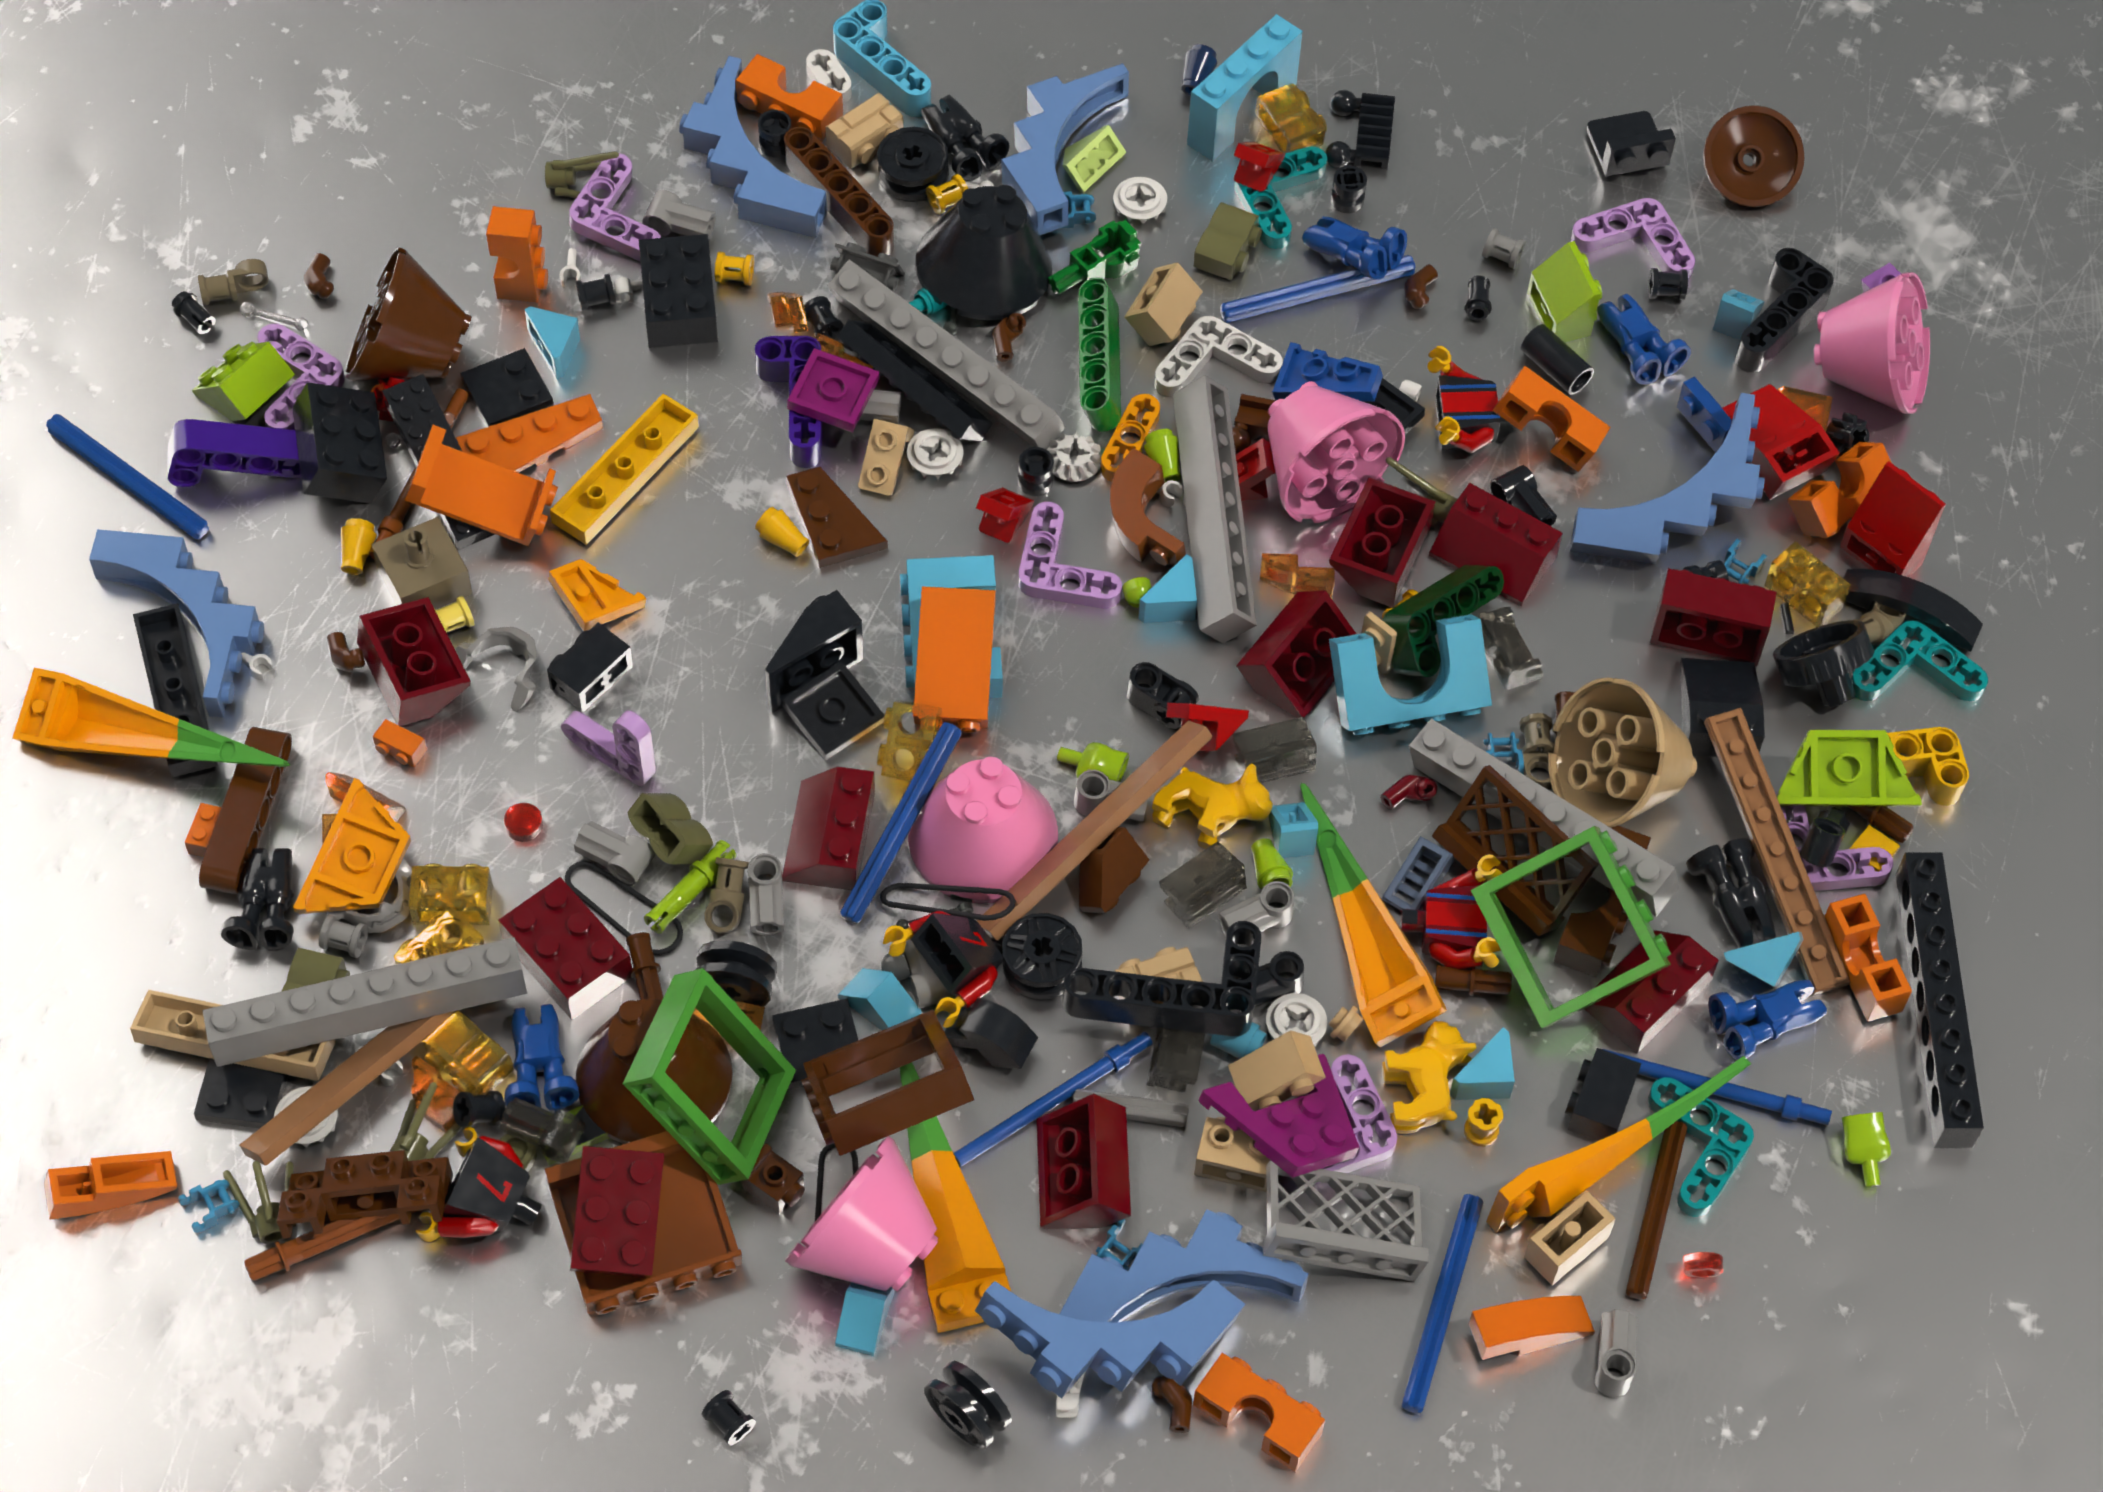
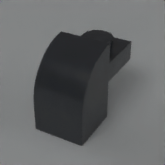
M978 998L972 1007H962L955 1023L944 1031L952 1047L977 1048L993 1067L1021 1069L1039 1038L1019 1016L1009 1009L992 1001Z

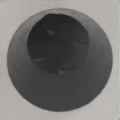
M1000 185L998 187L983 186L975 189H966L962 194V198L922 237L916 251L915 270L921 286L929 291L935 302L939 305L944 302L958 309V315L968 318L1002 320L1006 317L1009 318L1012 313L1023 314L1037 305V301L1049 289L1048 277L1052 275V262L1025 204L1016 195V190L1009 185Z

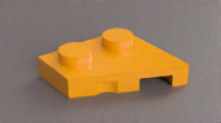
M583 559L549 571V582L583 631L590 630L598 622L602 625L645 608L646 598L643 594L637 592L633 595L619 587V580L599 572L595 566Z

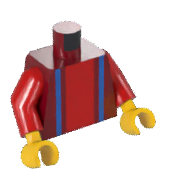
M1485 855L1479 860L1477 869L1473 868L1434 887V889L1427 890L1423 910L1402 909L1400 929L1403 932L1422 933V953L1431 956L1445 967L1467 969L1482 967L1483 963L1490 968L1496 967L1499 959L1492 952L1501 951L1494 938L1487 937V921L1471 890L1483 884L1484 880L1489 881L1503 874L1499 869L1491 870L1501 862L1494 855Z

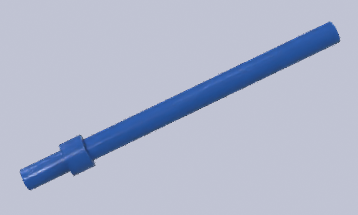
M1144 1031L1122 1046L1119 1044L1104 1052L1102 1059L954 1152L953 1154L959 1167H962L1074 1095L1076 1089H1084L1112 1070L1118 1072L1129 1065V1059L1153 1045L1149 1034Z
M1605 1050L1641 1063L1638 1074L1653 1079L1670 1077L1694 1090L1711 1079L1710 1077ZM1728 1082L1712 1093L1720 1097L1780 1112L1781 1117L1797 1121V1118H1802L1829 1125L1832 1110L1803 1103L1802 1098L1786 1094L1784 1098Z

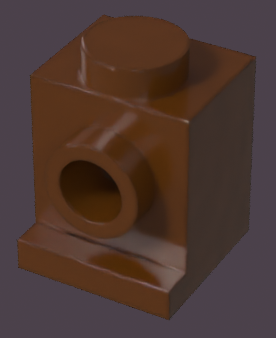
M765 1143L749 1179L742 1180V1188L780 1215L788 1205L790 1207L794 1206L802 1197L805 1191L804 1174L773 1152L772 1147ZM774 1175L780 1178L778 1180H771Z

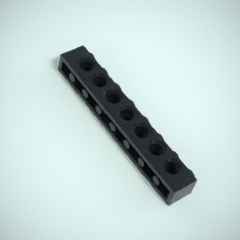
M1905 852L1895 875L1934 1148H1973L1984 1126L1943 852Z

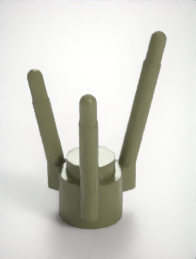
M614 151L568 160L547 161L545 165L547 189H555V196L577 198L580 192L568 189L569 185H575L576 172L596 170L601 163L600 161L617 158L619 153Z
M1387 457L1386 463L1428 492L1429 494L1426 498L1436 501L1431 527L1434 528L1437 521L1444 523L1457 498L1442 490H1438L1391 457Z
M436 1082L430 1083L415 1116L414 1112L417 1101L415 1099L410 1100L397 1139L390 1151L405 1150L408 1161L434 1158L463 1128L455 1123L429 1150L426 1147L429 1141L417 1133L437 1089Z
M254 1161L252 1163L262 1203L256 1209V1216L230 1171L225 1170L223 1177L225 1180H228L230 1184L229 1189L235 1200L239 1202V1207L250 1225L252 1237H259L260 1242L267 1244L284 1240L277 1223L280 1203L270 1201L260 1162ZM291 1161L287 1162L285 1167V1191H288L290 1177L294 1172V1165Z

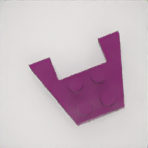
M1323 1053L1319 1054L1318 1058L1326 1078L1314 1084V1089L1307 1093L1308 1095L1253 1111L1233 1083L1227 1082L1204 1089L1198 1100L1207 1110L1214 1107L1226 1117L1224 1123L1232 1130H1242L1256 1141L1254 1147L1292 1178L1355 1158L1359 1150L1357 1139L1332 1071Z

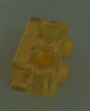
M1795 541L1772 561L1764 586L1769 590L1776 591L1780 599L1788 603L1789 606L1814 626L1819 627L1825 625L1843 608L1851 584Z
M903 700L894 701L893 708L887 707L883 723V729L889 730L887 743H881L877 757V766H882L881 776L908 781L912 780L939 730L942 713L941 707ZM907 712L915 713L920 719V728L916 733L908 732L903 727L902 719ZM900 749H906L912 753L914 764L910 769H903L897 764L896 754Z
M436 863L412 866L408 907L413 925H490L493 883L489 867H482L477 864L442 866ZM430 890H439V892L433 895L425 894ZM477 890L475 894L464 895L466 891Z
M450 908L443 915L434 917L428 923L426 929L416 938L405 941L394 955V959L397 965L485 943L483 936L456 910ZM450 938H460L455 943H445Z

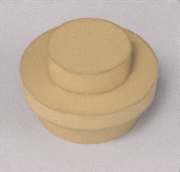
M1354 1005L1349 1011L1342 1007L1328 1025L1333 1028L1329 1036L1333 1039L1337 1036L1345 1042L1363 1020L1356 1013L1358 1009Z

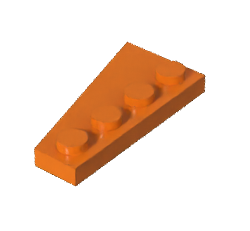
M587 394L456 437V440L462 452L520 473L533 464L538 467L549 460L548 456L559 449L567 450L603 429V423L591 394Z

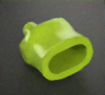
M1092 742L1086 746L1083 753L1060 747L1057 761L1077 766V779L1084 771L1098 770L1103 772L1109 780L1122 782L1129 762V753L1112 749L1105 744Z
M1883 1112L1842 1117L1846 1160L1853 1164H1862L1865 1187L1881 1185L1878 1162L1888 1159L1891 1155L1890 1143L1885 1131Z

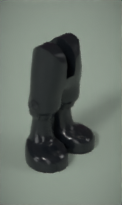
M950 94L939 100L942 112L932 103L921 109L922 117L928 128L942 138L946 143L948 154L954 156L951 164L953 172L961 175L964 180L979 178L982 173V164L988 171H992L1001 164V159L1006 158L1010 145L1004 135L993 133L984 138L980 122L975 120ZM963 142H964V143H967V144H968L969 146H971L973 149H971V148H965Z
M1747 838L1730 840L1723 846L1722 850L1719 845L1710 846L1697 852L1686 862L1690 874L1694 876L1707 875L1714 884L1713 905L1716 909L1718 908L1738 948L1753 944V933L1749 922H1751L1754 933L1760 942L1776 938L1774 923L1765 896L1766 888L1759 878L1753 876L1751 872L1750 860L1753 858L1755 850L1751 840ZM1725 864L1732 867L1738 881V888L1730 881Z
M265 848L252 849L246 866L242 888L238 893L239 904L243 908L242 915L230 917L222 923L221 937L228 944L245 950H256L260 938L261 944L267 950H279L291 943L294 929L292 924L284 919V912L290 907L294 897L293 890H291V849L276 848L270 867H268L267 850ZM267 904V917L261 922L259 932L260 912Z

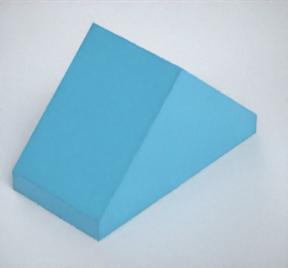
M1734 289L1724 293L1720 301L1713 330L1740 341L1742 333L1757 319L1765 301Z
M531 306L524 309L528 332L556 379L563 378L580 341L578 319Z
M1186 554L1140 599L1139 620L1143 623L1195 620L1197 596L1191 556Z
M1305 802L1274 805L1269 814V821L1276 850L1283 858L1314 855L1318 834V821Z
M1795 932L1724 952V956L1730 963L1777 987L1804 939L1802 932Z
M862 968L838 994L840 1000L848 998L849 1006L880 1030L887 1029L922 1014V1011L894 974L888 971Z
M1503 1027L1454 1077L1450 1090V1096L1454 1100H1478L1481 1098L1510 1099L1515 1079L1509 1031Z
M851 1282L845 1293L835 1346L874 1356L895 1290L890 1287L885 1292Z

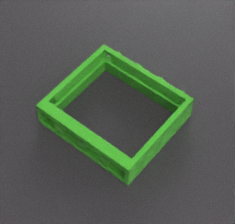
M1596 826L1575 835L1471 890L1541 1028H1548L1671 965L1667 959L1671 952L1662 934L1655 936L1649 924L1654 918L1644 899L1637 901L1631 887L1636 885L1632 874L1625 864L1620 867L1613 855L1614 852L1618 851L1615 842L1611 839L1607 830L1601 832L1600 828ZM1590 843L1650 960L1554 1008L1495 892Z
M704 968L674 975L625 1077L623 1085L718 1185L749 1179L796 1069L737 1006L736 1002L716 983L713 977ZM695 1008L760 1077L731 1142L665 1073Z

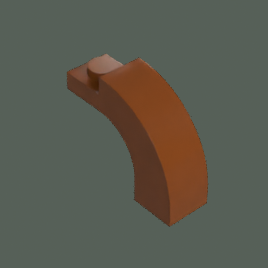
M1133 448L1116 470L1110 488V505L1116 533L1125 549L1139 562H1142L1150 553L1152 558L1161 565L1166 566L1169 564L1174 567L1186 555L1184 542L1152 523L1145 515L1149 501L1165 483L1162 465Z

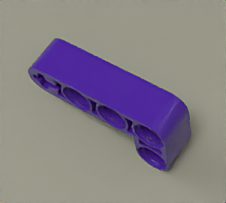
M810 336L764 337L756 343L754 349L757 375L766 382H789L790 396L813 349L821 350V345L817 339ZM789 410L790 458L794 465L801 468H810L817 465L821 460L822 421ZM802 439H809L808 443H802Z
M196 419L180 420L173 426L168 445V481L177 487L194 486L199 483L203 469L301 478L296 432L289 429Z

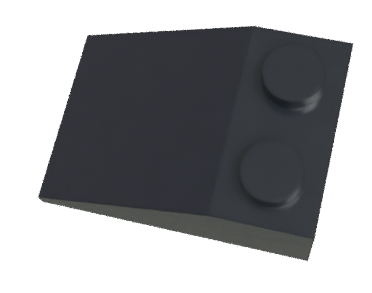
M838 590L833 591L827 596L817 597L805 608L766 666L767 703L771 713L782 708L781 703L784 697L840 661L847 668H850L863 660L862 620Z
M1681 658L1682 731L1691 744L1693 756L1717 757L1704 724L1705 719L1738 708L1742 709L1757 749L1760 752L1765 738L1764 707L1754 662Z

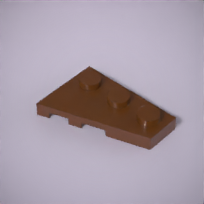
M821 467L786 476L788 489L819 568L888 549L886 538Z

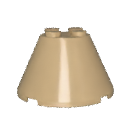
M1607 677L1596 679L1582 686L1563 706L1552 730L1557 731L1554 753H1548V770L1554 794L1610 828L1621 825L1673 797L1682 790L1688 779L1693 777L1697 770V761L1693 757L1691 744L1684 732L1641 687L1628 680Z

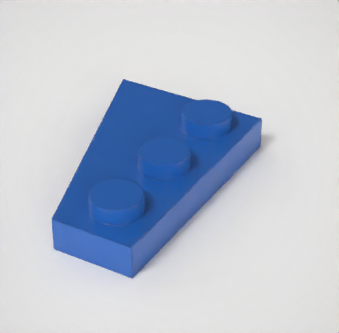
M1290 342L1272 393L1275 400L1285 399L1293 392L1299 390L1303 384L1313 381L1322 388L1362 402L1375 401L1383 374L1378 365L1348 357L1341 359L1328 357L1326 351L1315 349L1313 352L1303 350L1300 344Z

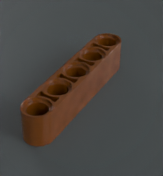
M794 127L788 130L784 136L785 161L788 168L802 183L826 191L827 211L858 245L867 250V254L878 257L879 253L890 255L894 250V223L891 217L812 131L805 127Z
M252 727L244 744L288 761L292 737L290 733ZM237 764L200 867L199 886L201 888L238 895L239 890L242 888L251 851L253 848H258L286 767Z

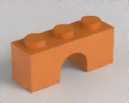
M756 54L735 80L738 103L749 110H755L761 114L769 110L784 111L791 119V128H808L821 142L826 138V126L843 116L842 93L816 81H813L802 92H786V68L759 54Z
M493 206L486 236L490 256H498L493 277L497 299L538 303L541 289L546 290L548 284V269L543 268L545 248L540 247L542 226L536 225L534 210Z
M1526 366L1510 382L1492 410L1520 431L1531 420H1538L1547 424L1555 435V443L1550 452L1577 472L1596 453L1611 428Z
M1858 442L1835 460L1841 474L1839 489L1835 481L1811 480L1787 499L1803 535L1820 536L1821 538L1831 537L1840 531L1841 525L1850 518H1853L1884 465L1888 461L1891 462L1883 443Z
M1866 894L1830 903L1824 917L1850 979L1849 985L1867 1022L1903 1012L1912 989L1897 958L1885 961L1881 955L1877 940L1878 930L1881 925Z
M1223 1352L1198 1385L1194 1394L1193 1406L1225 1427H1228L1232 1419L1244 1410H1255L1265 1415L1271 1426L1264 1434L1261 1450L1294 1472L1300 1467L1323 1432L1325 1419L1321 1417V1413L1316 1407L1305 1401H1296L1287 1395L1285 1388L1272 1379L1264 1380L1253 1373L1250 1365L1238 1357L1230 1358Z

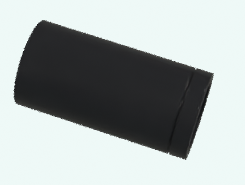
M1544 324L1538 325L1531 330L1521 344V351L1570 395L1581 391L1594 374V368Z

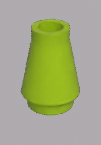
M1159 429L1149 433L1145 437L1146 444L1144 445V450L1148 457L1162 465L1165 483L1171 480L1179 481L1182 476L1179 466L1178 438L1173 435L1170 429Z
M1263 838L1254 842L1251 846V851L1254 857L1258 887L1263 889L1265 885L1274 881L1286 883L1291 887L1293 871L1276 850L1272 840Z

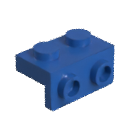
M1694 376L1683 382L1677 408L1716 453L1730 430L1732 419Z

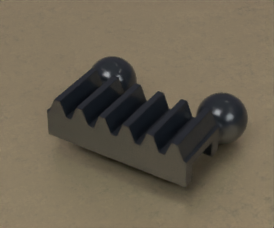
M1339 90L1332 96L1331 108L1335 114L1349 116L1354 111H1358L1359 122L1356 150L1350 149L1342 141L1332 142L1326 148L1327 163L1330 166L1341 168L1348 163H1354V166L1360 167L1361 160L1382 162L1381 169L1388 168L1395 96L1362 93L1361 98H1356L1348 90Z

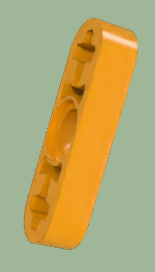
M1138 394L1130 400L1101 457V473L1108 481L1112 482L1115 472L1119 465L1117 468L1111 466V464H1116L1119 452L1123 454V459L1133 448L1143 453L1144 445L1146 444L1145 437L1155 430L1160 418V403L1154 396ZM1144 408L1149 409L1150 411L1145 412L1142 423L1138 422V412H1142ZM1132 432L1137 434L1140 440L1136 443H1126L1121 439V436Z

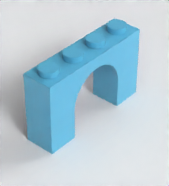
M1276 14L1191 91L1187 145L1213 162L1234 143L1238 110L1251 88L1274 103H1277L1297 84L1303 31Z
M994 555L907 559V574H900L901 596L908 595V604H902L903 626H910V635H903L904 657H912V666H905L906 688H914V696L922 586L996 590ZM992 647L989 698H1002L1001 648Z
M1469 614L1436 620L1441 657L1439 674L1433 685L1426 692L1409 699L1391 697L1382 687L1378 675L1373 637L1366 633L1329 639L1341 726L1348 731H1353L1354 735H1363L1374 732L1375 726L1388 724L1389 728H1403L1411 725L1410 720L1424 718L1425 722H1429L1432 718L1435 721H1441L1446 719V714L1459 712L1461 716L1475 715L1481 713V707L1492 706L1481 619Z

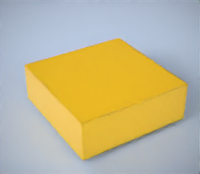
M1868 825L1849 849L1880 847L1890 853L1893 858L1898 852L1900 845ZM1871 857L1868 866H1873L1874 870L1879 872L1885 863H1879L1876 857Z

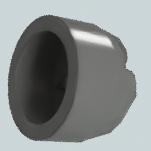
M889 953L884 956L881 962L882 971L892 972L898 981L910 978L911 973L904 953L895 957L890 956Z

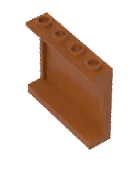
M668 1131L612 1148L664 1153L653 1272L650 1278L575 1272L587 1313L594 1311L598 1315L611 1313L619 1309L622 1302L635 1299L636 1302L649 1301L659 1296L660 1290L673 1286L675 1290H683L696 1285L698 1278L713 1274L714 1278L724 1277L734 1273L737 1270L736 1266L742 1265V1253L740 1249L738 1250L717 1183ZM581 1158L545 1168L546 1180L570 1258Z

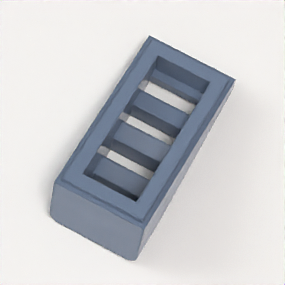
M1420 836L1383 894L1382 901L1399 911H1402V909L1421 910L1426 891L1438 886L1454 863L1453 854ZM1425 856L1437 863L1435 868H1432L1420 860ZM1416 867L1430 876L1425 880L1412 871ZM1406 879H1409L1421 886L1422 889L1420 892H1417L1403 883ZM1398 890L1415 899L1412 905L1395 896Z

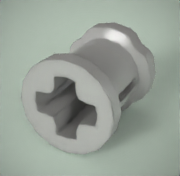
M1493 228L1484 245L1482 256L1485 258L1492 256L1508 263L1509 268L1514 269L1521 258L1526 241L1523 239L1516 241L1499 234V230Z
M328 915L320 930L319 946L326 950L333 947L348 951L350 956L358 958L366 944L368 927L361 923L354 926L339 922L335 916Z

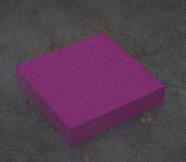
M814 348L787 400V409L853 433L877 385L880 372Z

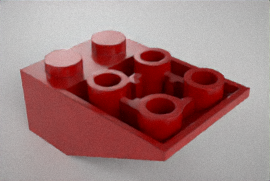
M1771 384L1750 393L1755 395L1754 407H1760L1757 428H1751L1749 441H1755L1753 459L1751 463H1746L1760 465L1759 477L1765 478L1763 491L1769 500L1826 472L1840 452L1821 424ZM1737 401L1722 408L1731 419L1733 418Z
M1888 461L1848 524L1840 548L1868 569L1910 577L1924 562L1946 503L1940 500L1934 492L1927 490L1912 479L1906 471L1899 469Z

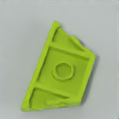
M1809 730L1776 795L1780 806L1918 807L1922 805V799L1918 793H1915L1906 776L1907 771L1901 759L1896 757L1893 751L1894 746L1886 730Z

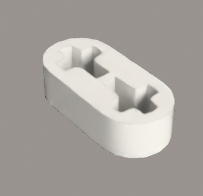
M818 49L809 53L806 58V71L811 82L816 81L831 88V83H833L836 88L831 89L842 93L843 104L847 103L852 96V82L835 55L825 49ZM822 67H827V71L825 72Z

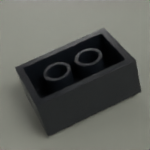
M708 234L639 240L649 348L718 342Z
M307 382L292 407L303 494L372 504L387 480L375 393Z

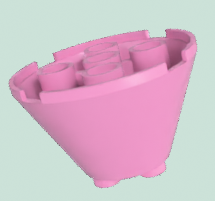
M1914 272L1902 273L1827 312H1819L1817 325L1821 333L1820 344H1816L1814 347V362L1816 365H1822L1824 378L1904 414L1917 412L1913 406L1923 401L1929 373L1930 327H1923L1921 309H1927L1928 306L1925 291L1918 275Z
M1313 381L1303 384L1299 390L1293 392L1285 399L1276 400L1268 409V414L1271 416L1268 422V435L1282 506L1293 519L1299 522L1303 519H1312L1314 523H1321L1352 510L1368 477L1384 483L1385 480L1381 476L1389 467L1386 463V458L1391 457L1398 462L1404 448V427L1393 413L1322 388Z
M986 757L982 760H974L961 765L934 785L908 833V844L917 870L929 884L995 888L1008 891L1058 844V826L1049 802L1038 789L1004 765L1000 759ZM940 891L950 897L951 894L972 899V903L980 904L996 903L1003 896L999 894Z
M887 1136L878 1145L876 1153L879 1155V1158L872 1154L866 1159L801 1240V1243L806 1247L798 1243L786 1258V1263L795 1268L885 1292L890 1287L896 1292L899 1291L912 1275L913 1269L909 1265L917 1256L924 1260L938 1243V1237L934 1235L937 1230L934 1220L894 1139Z

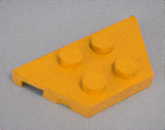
M353 779L293 906L294 912L298 914L379 908L411 842L410 835L399 823L392 819L389 812L380 802L374 799L359 779Z

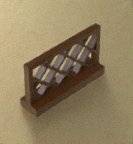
M1490 765L1483 767L1447 822L1440 824L1432 835L1468 871L1473 868L1477 869V864L1483 856L1494 855L1501 863L1491 870L1499 869L1502 873L1518 866L1517 860L1531 859L1541 854L1539 853L1536 832L1545 831L1552 838L1553 847L1570 839ZM1488 780L1497 787L1499 802L1485 803L1483 787ZM1509 807H1518L1524 812L1526 827L1512 828ZM1500 808L1503 829H1489L1486 809ZM1477 809L1480 830L1472 831L1461 819L1467 810ZM1513 833H1527L1530 853L1516 854ZM1504 834L1507 855H1498L1492 850L1490 835ZM1581 848L1555 861L1556 879H1543L1541 868L1533 873L1534 880L1522 878L1495 892L1497 898L1538 936L1559 928L1565 919L1563 914L1599 865ZM1564 857H1573L1584 867L1577 877H1566ZM1558 884L1560 901L1556 907L1546 900L1544 885Z

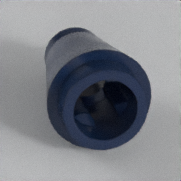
M1196 44L1191 47V50L1186 52L1181 87L1185 94L1191 96V91L1207 78L1217 66V54L1211 47Z

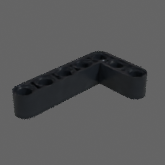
M1248 921L1235 922L1228 928L1221 984L1076 968L1071 970L1064 979L1063 1008L1070 1016L1081 1019L1225 1036H1241L1246 1034L1252 1025L1260 958L1261 931L1255 924ZM1238 944L1247 945L1248 947H1241ZM1233 977H1242L1245 980H1238ZM1082 991V992H1085V993H1087V994H1085V995H1079V994H1076V993H1074V992ZM1114 996H1122L1125 999H1116ZM1157 1000H1159V1001H1162V1002H1164V1003H1163V1004H1156V1003H1153L1152 1001H1157ZM1192 1005H1199L1203 1008H1193ZM1230 1010H1239L1242 1013H1234Z

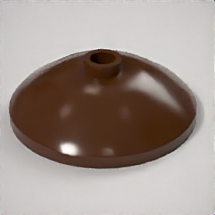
M1751 105L1740 107L1721 117L1708 133L1703 149L1704 169L1711 185L1728 201L1744 207L1767 206L1785 197L1800 179L1804 167L1802 139L1790 120L1778 111L1764 106ZM1744 155H1749L1753 159L1752 166L1744 164Z

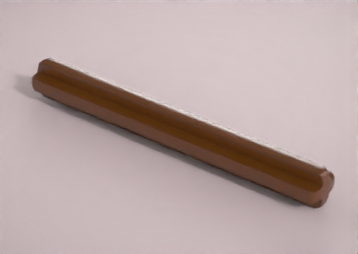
M1674 1122L1663 1133L1626 1288V1294L1638 1300H1645L1649 1293L1687 1131V1125L1683 1122Z

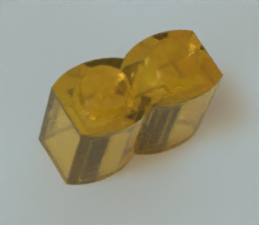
M1290 83L1257 97L1256 116L1263 128L1272 135L1274 142L1281 152L1288 153L1305 147H1320L1323 145L1325 133L1327 132L1326 122L1322 115L1317 114L1310 107L1309 98L1303 90L1300 91L1296 85Z
M456 1011L423 1041L426 1055L424 1056L426 1062L437 1073H441L444 1070L452 1076L451 1082L459 1092H470L472 1095H486L488 1091L493 1090L514 1071L510 1055L459 1011Z

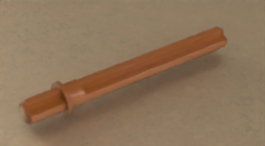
M420 1210L412 1211L411 1214L416 1213V1212H418V1211H420ZM398 1214L336 1220L324 1225L323 1234H314L312 1230L282 1244L279 1241L274 1242L275 1247L247 1258L244 1261L245 1268L252 1281H257L282 1269L288 1272L290 1271L289 1266L395 1222L400 1217Z

